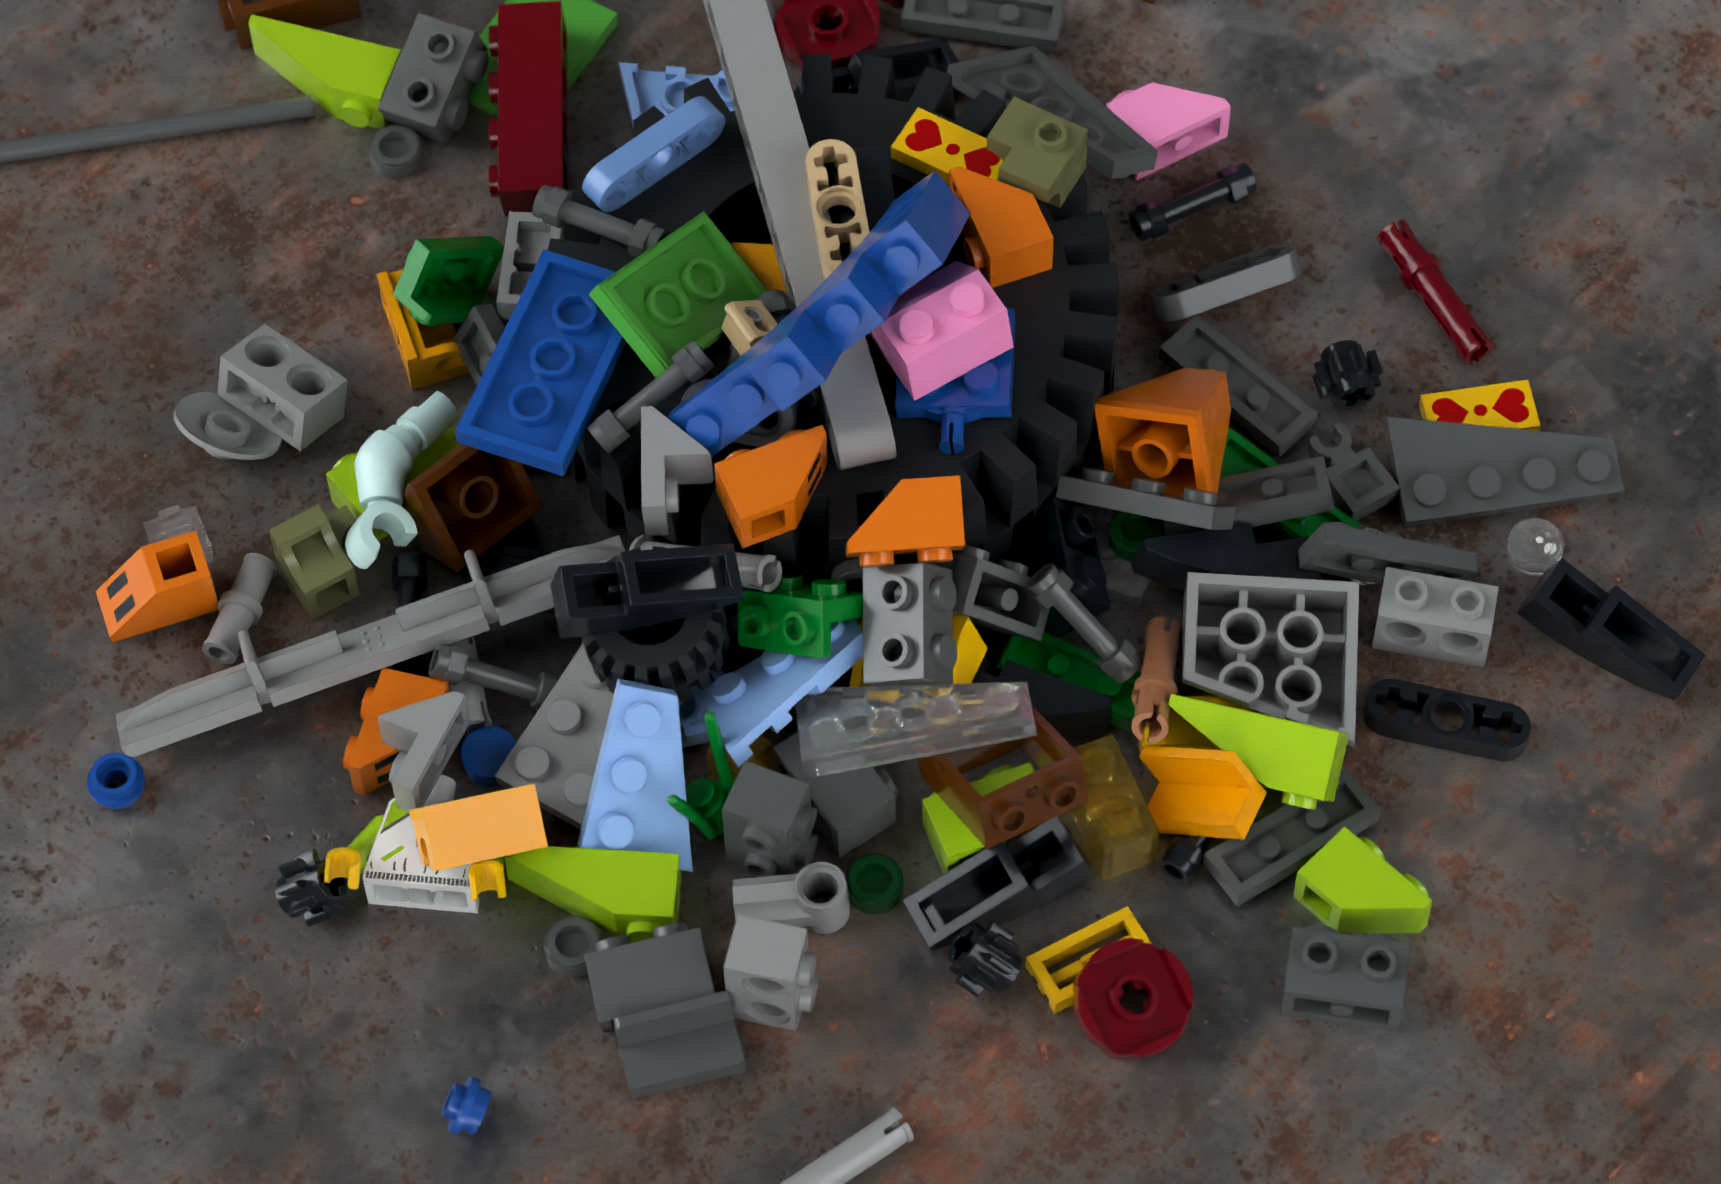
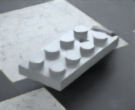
M685 618L624 630L622 636L640 645L659 644L673 637L682 627ZM584 644L581 645L495 774L497 784L505 789L535 783L540 808L579 830L582 827L614 696L609 691L607 682L601 683L595 675ZM678 699V707H680L683 701L679 702Z

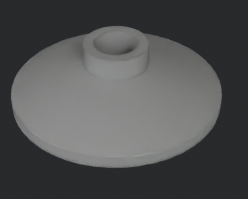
M216 392L188 394L178 401L174 410V421L179 430L189 440L204 448L208 454L219 459L259 460L268 458L278 451L282 442L279 436L218 396Z

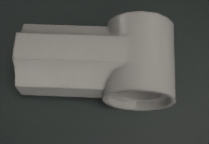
M829 862L808 864L797 874L733 880L735 922L737 916L742 915L795 927H806L808 930L818 934H829L842 928L850 917L851 907L844 873L837 866ZM823 892L835 895L832 900L822 904L810 901L813 896Z

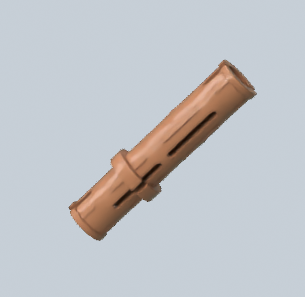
M1167 616L1155 617L1146 625V641L1141 674L1135 681L1132 689L1131 699L1135 707V714L1132 719L1131 729L1135 737L1142 741L1145 727H1148L1147 743L1159 742L1168 734L1169 713L1173 710L1168 705L1170 695H1178L1174 676L1182 629L1180 624L1172 618L1169 632L1166 631L1165 623Z

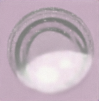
M1538 518L1523 520L1516 524L1509 534L1506 546L1508 561L1514 569L1524 575L1542 576L1547 569L1562 558L1564 538L1560 530L1549 521Z

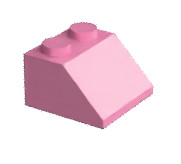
M958 261L923 278L902 293L886 321L869 333L914 401L1014 347L1006 307L979 269Z

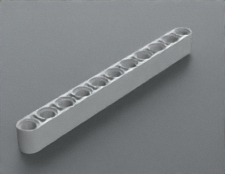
M703 0L786 292L794 310L825 281L821 268L806 181L805 158L810 149L766 0ZM827 209L823 216L829 222H831L830 215ZM863 337L841 353L826 381L816 387L819 395V407L839 470L896 458L893 429L866 337Z

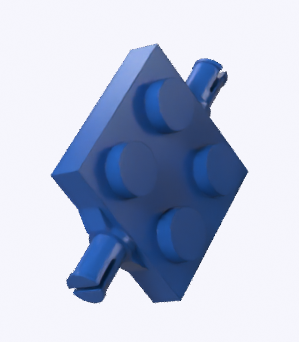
M1006 308L1014 345L1013 348L915 401L897 376L895 397L897 418H927L941 423L939 448L944 453L951 454V440L955 454L964 450V423L983 417H1011L1016 332L1014 308Z

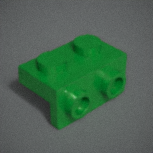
M493 236L416 239L413 248L407 255L405 267L393 296L410 310V315L413 319L431 327H437L445 323L464 322L475 305L492 304L498 314L496 301L487 295L486 292L503 255L504 245Z
M782 573L779 585L771 592L743 588L744 598L738 602V643L742 647L812 658L829 657L831 654V623L863 617V592L846 590V581L837 579L814 580L811 582V585L803 584V575L795 573Z

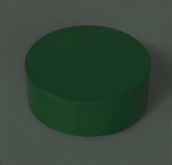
M1116 511L1109 523L1108 542L1110 548L1118 557L1129 562L1132 561L1144 539L1165 536L1164 524L1161 519Z
M878 853L863 855L853 861L846 872L845 879L849 901L857 910L872 915L886 913L896 907L903 896L904 879L902 870L896 861L886 855Z

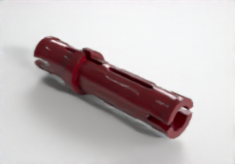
M1398 220L1397 225L1395 222L1387 225L1378 234L1377 241L1402 274L1399 276L1400 281L1406 289H1413L1415 294L1421 299L1442 332L1453 344L1465 365H1471L1474 360L1475 362L1482 360L1491 352L1494 344L1483 329L1480 328L1473 315L1439 269L1442 264L1433 253H1427L1405 220Z

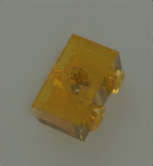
M1111 734L1075 747L1074 749L1082 757L1089 801L1071 809L1070 812L1102 881L1155 862L1159 830L1114 735Z

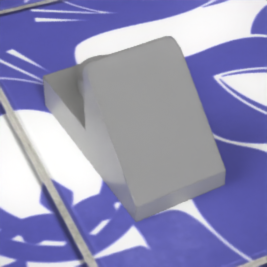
M653 406L641 407V500L645 536L668 535V513L679 512L678 485L712 483L714 481L712 457L705 447Z
M457 691L386 712L378 717L377 722L383 743L401 751L395 758L389 774V782L392 783L397 808L409 812L411 809L424 806L468 727L470 717L466 696Z

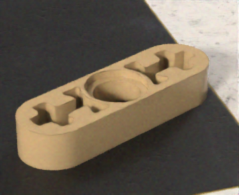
M826 139L815 143L808 150L805 158L806 181L821 268L825 280L842 263L840 260V244L850 242V253H852L869 234L856 155L848 144L836 139ZM825 163H835V167L838 170L837 186L829 187L828 174L824 167ZM843 205L852 209L855 216L849 222L835 224L829 222L823 214L832 206Z

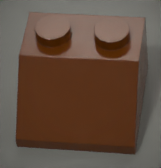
M460 444L407 484L402 507L409 512L415 521L418 532L416 538L423 551L458 572L467 565L464 553L467 550H473L476 557H478L543 508V505L522 463Z

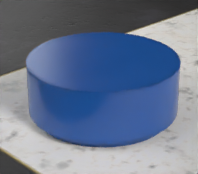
M484 726L472 731L464 739L460 752L462 766L466 775L480 785H498L495 774L515 746L516 741L514 737L505 729L496 726Z

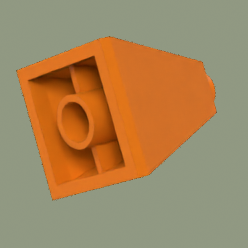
M1185 367L1108 394L1097 400L1094 409L1105 470L1115 472L1113 482L1131 485L1133 477H1141L1166 482L1165 493L1183 496L1184 487L1218 493L1231 415L1226 372L1214 369Z

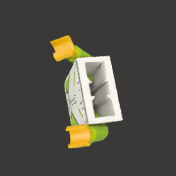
M440 775L423 807L453 801L456 782L448 776ZM395 798L389 801L385 814L375 816L347 847L334 848L326 855L324 882L330 883L336 877L348 878V888L356 890L359 887L360 875L363 873L362 879L368 904L478 913L479 893L486 890H494L498 892V898L506 897L505 860L503 856L438 871H432L430 865L423 866L413 821H411L409 812L397 808Z

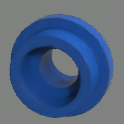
M109 753L100 757L92 766L87 777V787L92 799L98 805L108 809H121L132 805L141 797L146 785V778L141 765L134 758L122 753ZM115 779L127 781L119 788H108L110 782Z
M470 1076L464 1086L458 1083H454L441 1113V1116L449 1119L448 1132L458 1135L460 1131L474 1135L486 1113L492 1093L490 1090L480 1086V1079Z

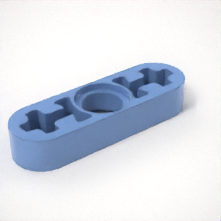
M704 96L690 99L598 162L585 177L582 185L583 192L603 212H612L619 209L710 146L721 134L725 126V116Z

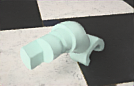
M436 391L419 407L413 406L397 419L396 425H391L385 431H375L359 449L354 462L359 502L361 507L366 510L353 523L347 532L345 540L347 555L358 568L367 569L376 560L379 553L380 543L373 535L372 529L384 530L391 536L394 546L406 547L418 534L415 521L409 512L401 507L406 475L412 471L413 460L419 456L420 450L427 449L458 419V413L454 404L439 391Z

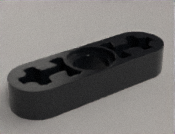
M1384 679L1375 683L1367 693L1364 708L1366 724L1373 732L1380 736L1496 761H1511L1521 756L1526 750L1531 732V722L1528 715L1523 709L1514 704L1398 679ZM1387 700L1398 702V710L1395 716L1384 714V706ZM1417 704L1424 706L1420 724L1413 722ZM1440 709H1450L1461 716L1463 725L1454 731H1443L1433 724L1431 716ZM1474 716L1481 718L1477 736L1470 735ZM1499 724L1510 726L1508 740L1497 738Z

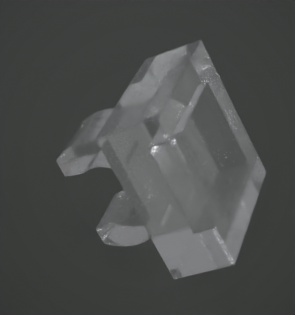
M178 504L158 511L159 517L143 522L150 544L196 530L207 564L215 561L196 505L181 510Z

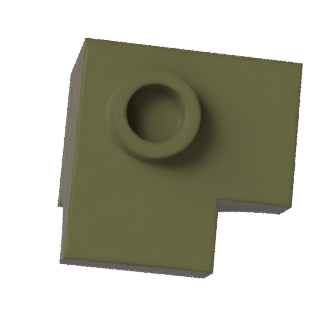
M1013 97L987 136V150L1003 160L999 167L998 181L1033 193L1035 198L1060 208L1086 169L1088 129L1017 97Z
M319 504L269 529L279 573L310 621L360 595L355 570L345 547L347 532L356 519L346 505L325 515Z

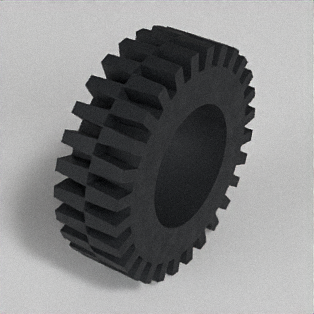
M830 53L803 55L800 95H794L809 148L815 143L826 139L843 141L851 148L888 145L895 199L928 176L891 158L892 144L918 107L984 138H987L1006 109L1005 101L983 89L956 120L952 75L930 67H926L909 103L898 101L892 58L865 55L857 94L835 93ZM709 78L684 88V103L694 97L704 96L725 116V126L721 134L706 149L615 211L604 213L636 224L640 218L656 223L658 227L667 230L668 235H670L704 211L729 243L773 244L735 111L730 112ZM653 106L633 120L634 138L664 118L665 115ZM608 143L593 159L592 168L618 148ZM832 162L824 164V167L827 170L829 187L834 186ZM1080 176L1060 208L1035 198L1054 237L1052 269L992 288L1006 308H1014L1016 317L1011 417H983L964 423V450L955 454L951 440V454H947L939 448L941 423L927 418H897L895 406L887 408L895 439L896 458L839 470L834 459L823 418L797 416L794 430H808L823 425L827 434L828 464L796 529L745 548L741 547L716 493L714 463L723 461L735 451L741 449L753 450L759 447L732 442L712 456L714 477L712 483L678 485L679 512L668 513V535H656L653 537L660 543L684 546L734 543L735 552L776 556L775 560H779L781 563L782 573L803 575V584L811 585V582L814 580L830 579L833 568L838 564L848 560L859 559V557L846 558L845 546L847 541L901 479L960 475L965 545L989 552V562L995 563L996 558L1010 561L1013 532L1028 542L1044 502L1051 497L1056 498L1060 477L1080 475L1082 466L1089 467L1090 453L1100 455L1101 446L1094 408L1100 397L1113 393L1119 295L1117 263H1109L1110 232L1102 210L1087 214V182L1083 176ZM572 189V199L574 202L601 211L582 190ZM832 206L828 209L831 222L839 224L837 207ZM566 222L563 224L564 240L550 238L548 251L615 272L637 258L629 255L628 245ZM962 230L943 265L929 275L955 261L969 265L963 247V239L966 237ZM840 244V253H841V256H842V248H841V244ZM626 343L588 426L608 409L614 413L655 379V376L628 343ZM709 371L701 379L708 377H716V375L712 371ZM690 381L685 383L655 409L665 417H668L670 412L681 404L684 393L692 383ZM775 411L761 422L768 427L776 426L778 422L777 412ZM641 420L628 430L631 437L609 454L586 428L569 464L576 482L587 478L592 509L607 528L625 518L630 546L637 537L645 535L641 500ZM1065 500L1073 505L1075 504L1074 501ZM917 553L894 555V565L918 563Z

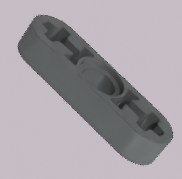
M1291 243L1266 246L1153 287L1149 291V297L1155 319L1159 322L1181 320L1297 278L1302 271L1296 247Z

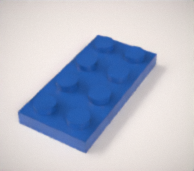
M543 249L455 430L457 443L564 477L627 343L589 296V293L599 283L610 277L615 271Z

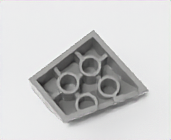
M1188 572L1183 600L1181 648L1183 683L1270 716L1349 733L1347 745L1354 747L1359 582Z

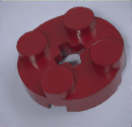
M785 0L780 9H777L775 17L777 40L782 52L791 61L798 64L801 72L803 55L830 53L832 69L847 67L854 52L878 48L880 33L879 6L876 0ZM822 18H828L831 23L841 22L833 30L819 29V20Z
M1127 938L1103 946L1087 960L1073 983V1008L1082 1032L1105 1055L1112 1058L1143 1059L1162 1052L1181 1036L1185 1029L1184 1026L1189 1019V1011L1192 1009L1193 987L1184 965L1167 949H1160L1153 944L1144 943L1145 940ZM1129 983L1134 991L1144 989L1147 993L1148 999L1141 1003L1142 1014L1134 1015L1130 1008L1123 1009L1120 1006L1118 999L1123 996V989L1121 987L1123 984Z

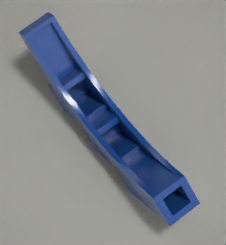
M933 171L891 203L885 214L864 240L800 305L719 375L674 408L667 418L705 447L712 457L779 408L783 412L825 382L841 353L883 324L902 293L943 265L971 213L939 174Z

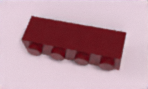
M561 1L498 4V25L489 26L491 57H498V71L489 72L490 101L492 104L498 103V118H489L491 150H498V165H489V189L491 197L500 198L505 217H509V211L532 213L534 200L543 185L557 186L568 190L567 24Z

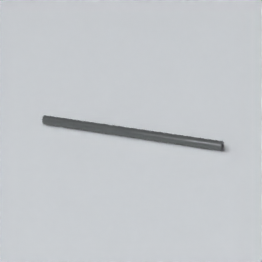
M311 95L1 141L0 163L314 116Z

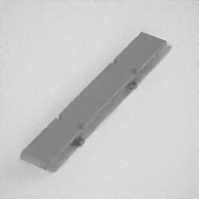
M617 535L594 544L559 550L483 577L475 552L467 550L464 553V557L473 580L472 582L396 608L395 615L338 635L334 630L261 657H257L249 632L241 630L238 633V639L244 663L168 689L136 707L115 714L122 751L127 756L135 757L262 712L261 706L272 702L273 707L433 651L438 644L447 646L489 631V624L500 621L501 626L553 608L554 603L550 585L558 567L604 563L616 555L618 557L620 552L625 551L620 536Z

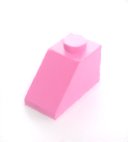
M1151 82L1136 90L1123 91L1106 104L1108 109L1158 150L1154 169L1133 174L1136 180L1228 137L1231 106L1225 98Z

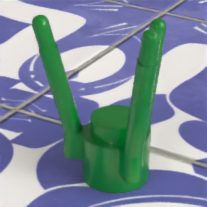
M707 712L704 720L720 780L696 779L685 788L686 801L677 795L671 794L667 798V802L678 813L692 822L697 830L705 835L707 839H713L724 833L722 808L735 780L732 777L716 716L713 712Z

